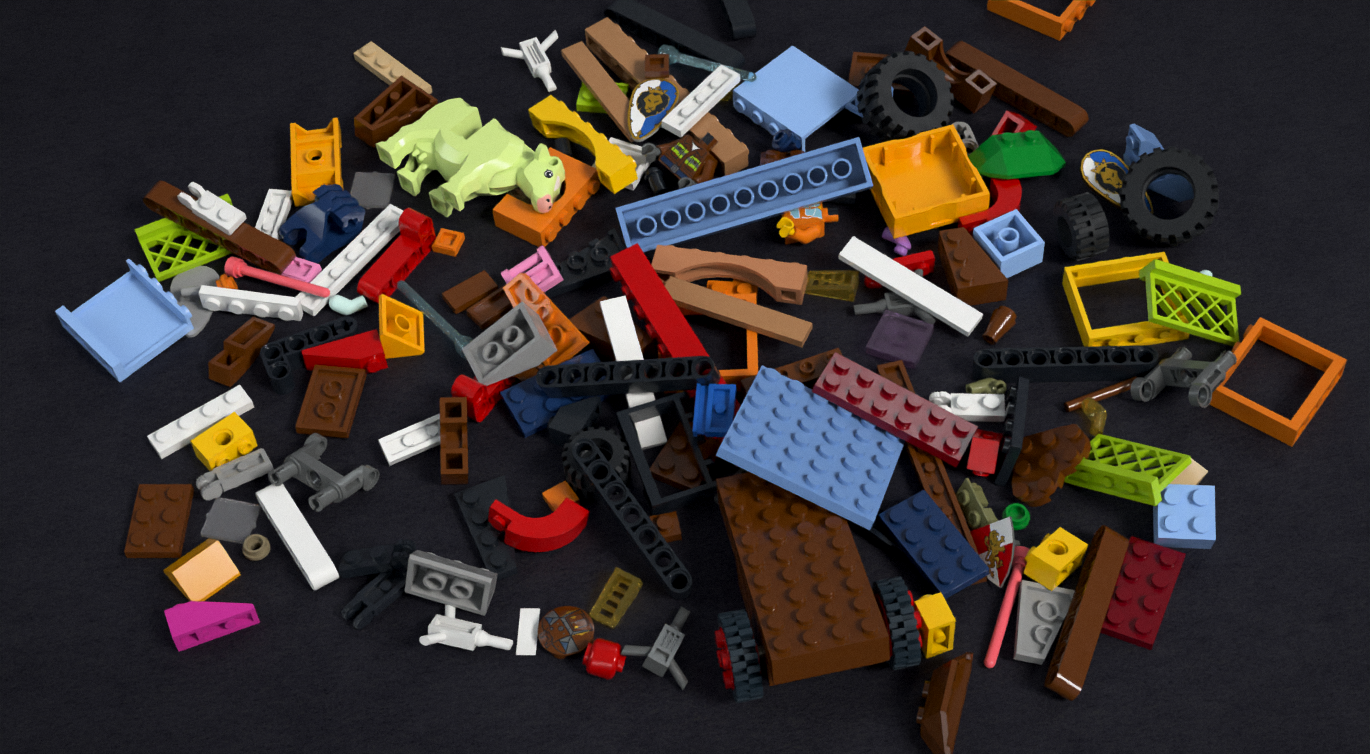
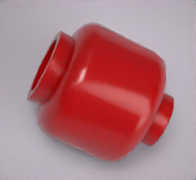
M597 638L593 643L588 642L582 664L586 665L587 673L610 680L615 676L616 671L622 673L626 656L620 655L622 646L619 643Z

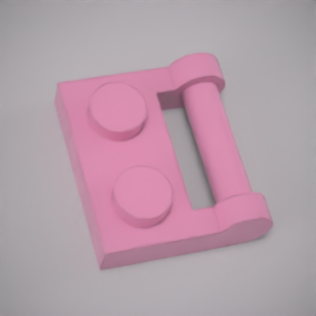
M543 245L537 249L536 253L510 270L505 269L501 272L506 284H508L519 273L527 271L526 274L543 292L564 280Z

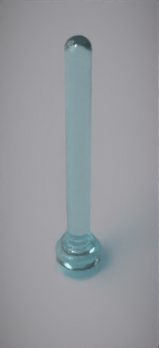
M666 44L662 45L658 51V54H669V65L678 62L712 72L720 65H723L678 53L675 47ZM723 65L740 74V79L754 82L757 78L753 72Z
M399 281L397 288L455 343L456 352L462 358L467 359L462 348L473 341L470 336L461 335L405 281Z

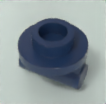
M780 130L773 137L772 147L780 152H789L800 149L801 142L794 137L791 130Z

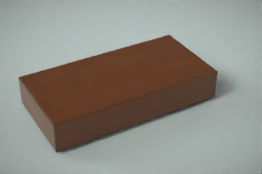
M483 270L443 292L442 297L452 311L458 314L496 291L498 285Z
M505 285L466 310L467 315L482 330L513 309L503 289Z

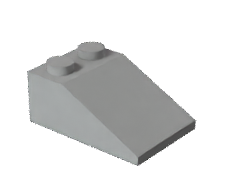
M523 302L515 306L462 348L478 382L486 386L534 368L558 350L539 314Z

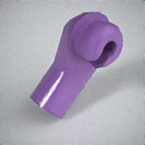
M885 228L882 238L897 244L894 252L901 256H906L908 249H911V243L907 236L894 239L889 228Z

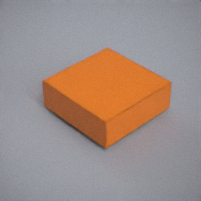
M441 228L432 244L433 252L456 257L465 240L464 233Z
M566 480L542 493L543 499L553 512L566 497L580 504L578 496Z

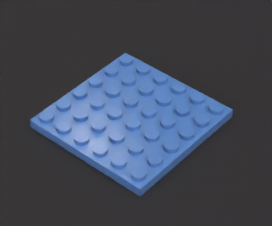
M762 365L716 456L870 530L876 519L905 440L813 393L812 389L804 386L801 382L779 374L775 369Z

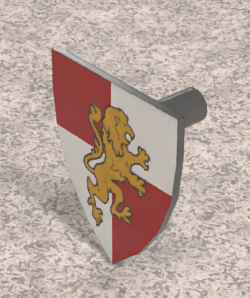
M1007 517L970 531L980 558L989 567L987 578L1000 588H1002L1012 568L1014 548L1020 546V542L1014 540L1012 517Z

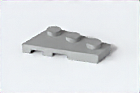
M1021 581L1019 585L1013 659L1042 665L1067 615L1075 590L1056 587L1051 591L1040 583Z

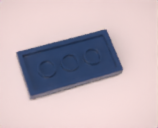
M591 349L559 365L596 363L601 361L595 351ZM536 375L500 392L502 401L524 438L547 428L549 419L556 415L560 407L593 397L551 398L544 393L536 382ZM602 376L598 382L603 381L606 376ZM581 377L576 378L573 383L578 382ZM555 379L549 381L547 385L553 383ZM617 394L596 396L601 397L602 402Z
M925 490L878 514L879 523L936 594L941 592L944 599L989 575V567Z

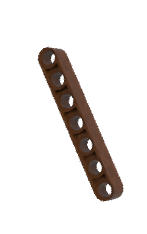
M958 41L945 52L949 62L958 70L972 73L980 69L995 81L997 85L992 95L1067 137H1072L1089 120L1087 112L1081 106L966 42Z
M159 180L143 198L144 204L153 212L269 272L281 275L296 257L294 250L290 246L244 222L231 235L224 233L184 206L177 197L184 191L165 181ZM186 193L187 195L191 196L195 202L198 200V198Z
M1102 525L1092 538L1044 683L1045 687L1069 701H1073L1083 687L1129 544V539L1105 525Z

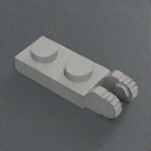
M261 448L218 466L203 476L201 475L196 479V486L201 490L202 498L210 501L213 498L220 497L223 491L236 488L241 484L261 477L274 470L264 448Z

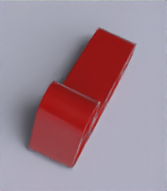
M406 208L399 218L401 235L362 276L358 283V294L378 304L381 294L390 297L432 250V244L436 239L432 219L411 208Z
M461 374L454 381L451 394L452 397H467V417L481 422L501 399L500 392L510 388L516 380L508 377L486 386L478 382L476 376L472 379Z

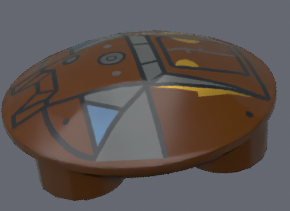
M562 606L549 611L541 619L538 626V638L541 645L552 653L555 658L564 659L567 656L584 650L588 642L593 643L594 624L591 617L584 610L574 606Z

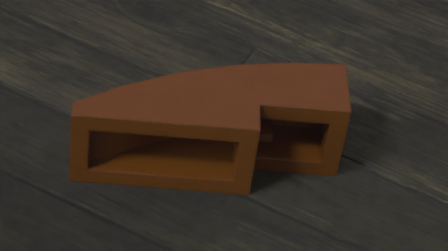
M252 317L223 341L224 350L208 362L209 379L229 387L235 384L259 356L261 348L266 345L273 333L275 324Z

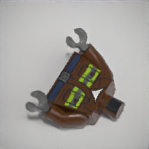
M708 132L699 142H696L690 135H686L683 138L657 145L656 147L652 143H646L642 146V155L646 154L647 162L655 161L656 156H658V160L680 179L678 187L682 189L713 180L718 161L709 152L718 141Z

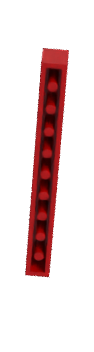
M638 243L611 256L612 267L609 268L615 282L620 281L623 285L621 290L624 296H626L627 301L632 300L635 304L633 309L638 319H644L646 322L645 329L651 339L656 338L658 341L657 348L662 358L709 357ZM711 369L705 370L701 375L708 374ZM680 371L675 377L681 376L684 371ZM721 376L718 384H727ZM683 390L687 391L688 399L693 398L695 401L696 390ZM737 399L735 404V416L739 408L741 407ZM712 437L714 440L718 438L720 443L724 439V437Z

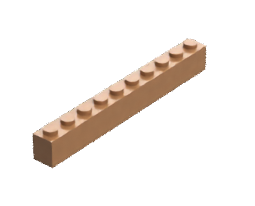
M607 17L585 29L587 47L624 83H628L632 90L644 80L652 79L645 78V55H648L645 49H641L631 36H627L618 24H614ZM669 75V78H663L677 86L679 91L677 105L690 94L686 88H682L676 82L672 75ZM709 112L682 136L683 138L686 135H690L696 142H699L708 132L718 141L709 153L718 161L715 170L722 177L737 173L748 166L749 150L743 142L738 141L731 130L721 125L717 117Z

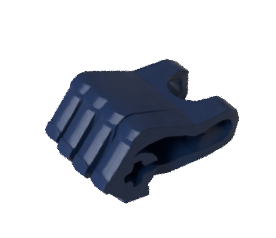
M323 184L314 190L315 202L302 207L279 229L280 239L289 245H295L299 241L306 239V242L300 248L299 254L301 259L318 264L332 251L352 242L362 232L365 209L359 205L357 199L351 197V194L347 190H343L338 184Z

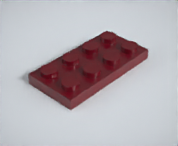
M1131 536L1100 633L1152 650L1186 554Z

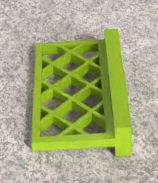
M228 194L219 197L232 205ZM167 218L135 229L141 248L158 282L232 254V252L221 246L211 253L204 251L208 243H215ZM180 236H187L183 245L175 243L173 240ZM193 238L203 241L199 249L189 247ZM159 244L163 245L159 254L149 251V248ZM169 247L179 250L176 258L165 256ZM185 252L195 254L194 259L191 261L181 260ZM162 261L172 264L170 269L159 273L158 267Z
M1154 259L1139 270L1140 280L1146 282L1149 322L1233 347L1239 341L1235 298L1241 295L1240 285ZM1155 285L1161 286L1165 291L1163 296L1155 288ZM1175 291L1183 293L1187 300L1183 302ZM1169 296L1177 306V309L1173 310L1164 298ZM1197 298L1203 299L1208 307L1205 309ZM1189 302L1198 312V316L1195 317L1186 306ZM1157 304L1167 314V317L1157 315ZM1217 304L1227 305V315ZM1210 309L1219 318L1220 321L1218 323L1209 315L1208 311ZM1179 310L1189 321L1188 324L1182 322L1176 313ZM1200 317L1210 327V330L1204 329L1199 323L1198 319ZM1222 323L1229 331V336L1225 335L1219 327Z
M1098 434L1090 441L1089 457L1087 459L1083 457L1082 461L1074 467L1077 471L1066 476L1064 482L1157 506L1162 501L1161 491L1184 471L1192 461L1190 455ZM1101 444L1108 446L1097 449ZM1124 451H1131L1129 453H1124L1120 455L1117 454ZM1114 454V456H1111V457L1102 458V459H1099V458H1098V457H1102V456H1107V455ZM1150 456H1151V457H1155V458H1150V459H1146V460H1141V458H1145V457H1150ZM1137 460V462L1121 465L1123 462ZM1176 462V464L1164 466V464ZM1158 465L1160 466L1159 468L1150 469L1146 471L1144 470L1145 468H1150Z

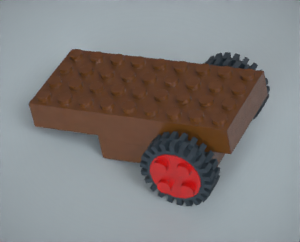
M751 472L716 479L718 503L736 559L738 584L747 611L746 613L745 609H739L718 614L719 626L718 630L714 631L717 648H721V650L716 651L720 668L726 669V671L722 672L725 688L732 689L736 703L763 698L760 658L769 686L873 665L887 661L892 670L919 665L921 662L920 648H922V639L918 629L922 628V622L919 612L914 611L911 591L907 589L901 576L874 581L871 588L845 518Z

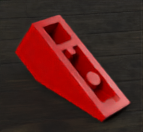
M377 329L301 350L307 370H313L315 365L365 369L366 374L388 368Z

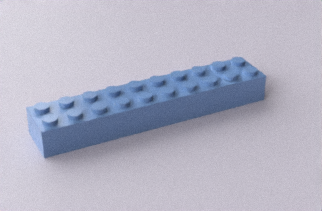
M857 137L616 208L626 247L628 248L638 243L643 253L647 254L654 252L657 245L675 246L865 191L873 188V183L860 138Z

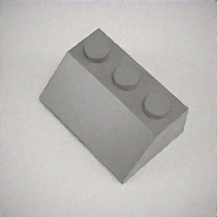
M416 550L410 554L408 560L405 592L485 616L495 591L498 574L484 568L464 564L457 560L443 558L430 552L426 553Z

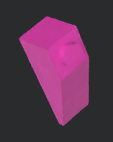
M190 601L164 610L173 641L179 652L260 623L254 605L249 603Z

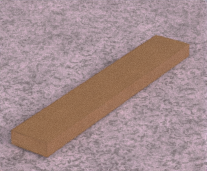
M582 41L562 49V56L630 143L634 142L628 128L629 99Z
M672 276L669 277L665 284L669 294L679 307L799 347H803L812 330L811 322Z

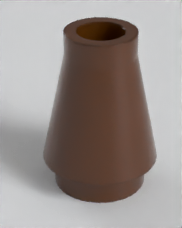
M999 306L998 309H994L986 331L982 335L983 339L987 343L995 345L1016 324L1017 316L1015 312L1006 306Z

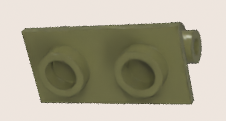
M966 478L955 495L971 530L973 531L997 522L998 519L995 517L992 509L983 508L987 507L989 503L982 487L976 483H971L969 478Z

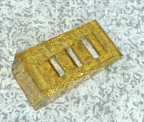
M809 271L805 293L854 302L859 284V271ZM814 280H819L818 285H813Z
M616 567L589 616L614 629L643 585L641 579ZM621 582L629 586L628 590L619 587V583ZM616 591L624 595L621 600L613 596V592ZM610 600L618 604L617 609L606 604V602ZM603 608L613 613V616L609 618L599 612Z

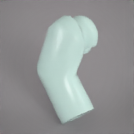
M333 295L329 299L330 308L343 315H350L368 307L363 295L353 300L340 295Z

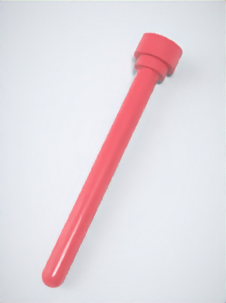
M232 256L225 263V273L227 276L239 278L246 275L323 298H327L330 295L328 288L247 266L243 259Z
M1016 546L1014 548L1013 569L984 660V665L987 668H993L997 661L1027 564L1025 557L1030 550L1027 547Z

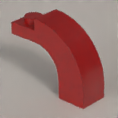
M991 178L989 193L995 204L985 211L959 217L958 228L964 227L973 237V228L1015 209L1020 212L1022 190L1018 178Z
M566 497L550 515L541 518H530L495 500L489 507L488 522L495 529L506 532L505 544L528 552H547L572 542L586 527L589 511Z

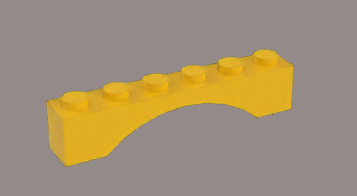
M550 95L528 109L533 127L546 138L565 137L587 148L596 157L595 166L600 182L614 194L638 179L635 170L637 168L635 160L630 155L626 156L618 145L611 144L603 133L599 134L595 131L589 122L585 123L575 111H570L563 101H558Z

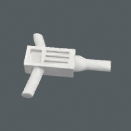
M556 30L541 44L537 37L520 42V50L501 47L503 56L524 59L533 77L541 78L548 92L557 89L550 76V61L545 54V51L558 39Z
M446 604L445 616L436 614L428 626V635L419 638L420 643L424 646L442 643L472 651L476 646H491L510 650L513 645V640L490 635L482 630V624L456 619V607Z

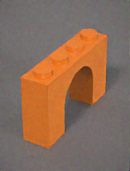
M551 147L548 149L550 156L559 157L565 169V180L560 188L564 194L553 203L551 210L547 213L537 212L532 205L509 194H506L492 209L495 226L537 247L542 245L545 247L549 242H552L562 227L566 226L570 222L571 217L583 208L588 198L595 194L600 186L596 168Z

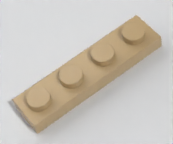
M372 41L354 52V58L357 62L389 86L402 75L428 94L432 93L430 84Z

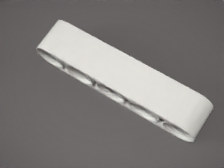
M271 484L256 492L255 495L263 511L312 589L316 591L340 578L330 557L284 485L275 486V484Z

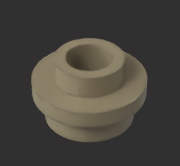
M252 534L244 541L242 547L243 554L249 560H261L269 554L270 543L264 536Z

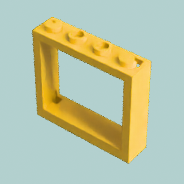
M1165 252L1064 267L1062 285L1084 347L1147 346L1189 339V333L1149 321L1092 330L1077 287L1139 278V270L1154 259H1160V261L1169 263ZM1175 291L1176 294L1180 297V299L1184 302L1181 293ZM1167 296L1165 298L1166 302L1173 310L1177 309V306ZM1179 310L1176 313L1182 322L1188 324L1189 321Z

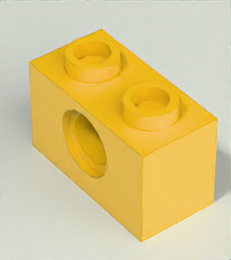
M236 412L228 415L191 440L196 456L209 471L250 453L252 449L258 446L252 429Z
M1059 527L1053 534L1048 533L1037 548L1033 546L1028 551L1025 557L1027 564L1024 574L1053 591L1081 565L1088 544Z
M942 593L927 594L914 601V611H918L921 617L922 628H919L918 631L922 639L921 649L926 659L953 650L956 620Z

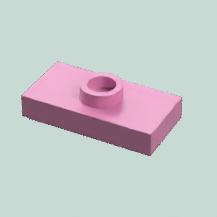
M295 257L281 275L310 283L322 271L320 264Z

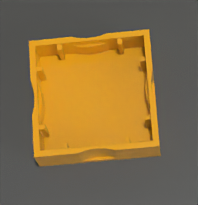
M953 124L921 132L909 138L890 140L863 147L873 183V188L870 191L894 239L959 222V217L989 209L990 193L977 168L969 160L966 147Z

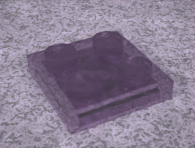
M885 310L866 346V353L890 362L902 360L905 367L915 369L934 332V325Z

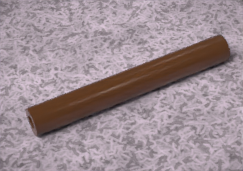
M1132 377L1064 403L1065 410L1071 412L1131 390V384L1137 377Z

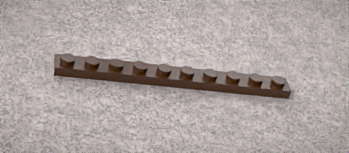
M902 360L877 365L876 372L878 375L915 393ZM905 441L904 445L921 489L928 493L979 555L942 460ZM987 576L971 585L986 582Z

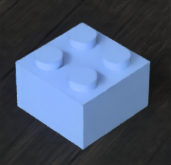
M1017 209L973 228V239L1006 278L1042 262L1045 242Z
M1169 484L1161 491L1162 501L1157 506H1153L1154 544L1172 548L1211 549L1216 541L1215 486Z

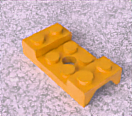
M333 118L324 129L308 131L296 123H290L291 184L295 207L314 203L315 195L313 191L323 184H338L343 189L340 150L342 148L338 118ZM316 156H320V157H321V158L318 159V160H312L313 157H316Z

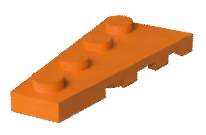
M519 273L503 287L513 308L523 302L539 314L558 349L543 361L545 366L559 365L570 360L590 343L526 273Z

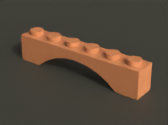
M657 245L651 264L664 286L670 276L687 282L714 277L733 278L758 286L777 302L802 305L808 282L807 265L796 262L787 263L773 259L751 258L745 255L737 256L722 252L715 253L699 249L678 248L672 245Z

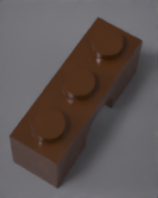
M467 397L440 398L441 485L468 484Z

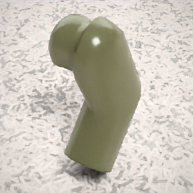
M986 378L966 384L965 388L967 394H1005L1007 385L1002 380Z

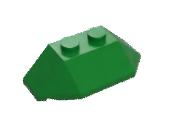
M1034 130L992 135L968 156L971 163L977 168L980 176L985 175L990 178L1000 179L1053 175L1066 165V161L1057 148L1039 131Z

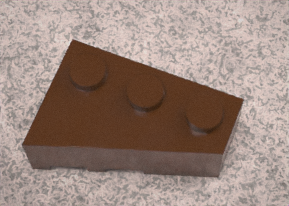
M401 75L354 117L355 136L374 148L376 143L386 142L389 137L394 136L401 127L413 124L419 120L427 111L438 104V100Z
M964 227L939 231L938 253L952 296L969 306L1006 300L1008 279Z
M603 296L569 320L590 342L585 346L587 351L593 349L595 353L607 357L608 361L612 362L616 360L600 307V301L608 300V298ZM633 322L643 358L656 359L654 340Z

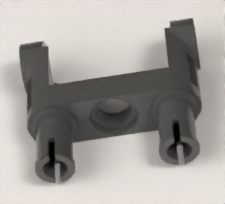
M1179 347L1170 358L1162 359L1144 378L1137 377L1133 380L1130 391L1131 396L1135 401L1147 402L1153 400L1166 385L1190 388L1188 395L1190 404L1193 407L1206 408L1211 402L1212 392L1225 380L1226 372L1236 364L1237 358L1231 351L1226 353L1225 350L1214 362L1191 360L1192 354L1187 348ZM1184 369L1188 370L1194 378L1189 377ZM1144 384V393L1142 395V386Z
M313 433L307 438L302 448L287 456L282 465L268 473V477L275 486H280L288 479L294 477L316 490L318 493L309 497V504L313 510L316 508V512H320L332 502L340 503L361 488L365 491L371 490L377 483L380 474L371 465H361L345 476L318 461L327 447V439L318 433Z

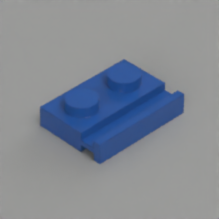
M697 383L693 437H698V435L725 437L735 417L736 384H709V386H701V384Z

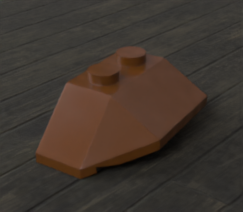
M966 652L933 670L931 682L925 680L922 698L926 699L925 707L919 706L916 723L921 724L920 736L933 754H953L972 669L973 653Z

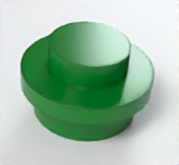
M1010 504L1002 513V519L1012 517L1014 530L1024 529L1029 524L1030 514L1022 504Z

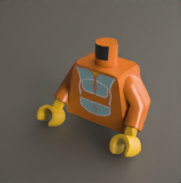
M822 203L782 214V218L776 226L780 228L779 234L785 238V244L796 242L808 244L816 238L824 236V223L838 222V208H823Z

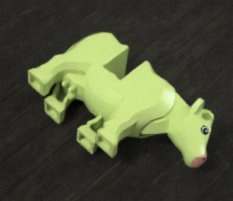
M462 98L449 99L435 105L413 124L401 127L386 142L376 143L380 160L394 169L409 154L405 167L397 171L401 187L413 196L420 193L421 183L427 174L434 170L440 172L448 182L440 185L438 189L430 191L429 196L433 208L445 217L451 215L453 208L461 211L464 209V202H468L475 197L500 195L517 187L531 200L535 211L547 213L551 210L553 199L560 193L561 184L565 180V169L559 157L550 156L546 145L540 143L534 152L524 144L523 140L506 131L495 118L482 127L478 108L471 107Z

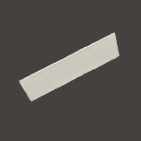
M520 608L516 655H536L540 609Z

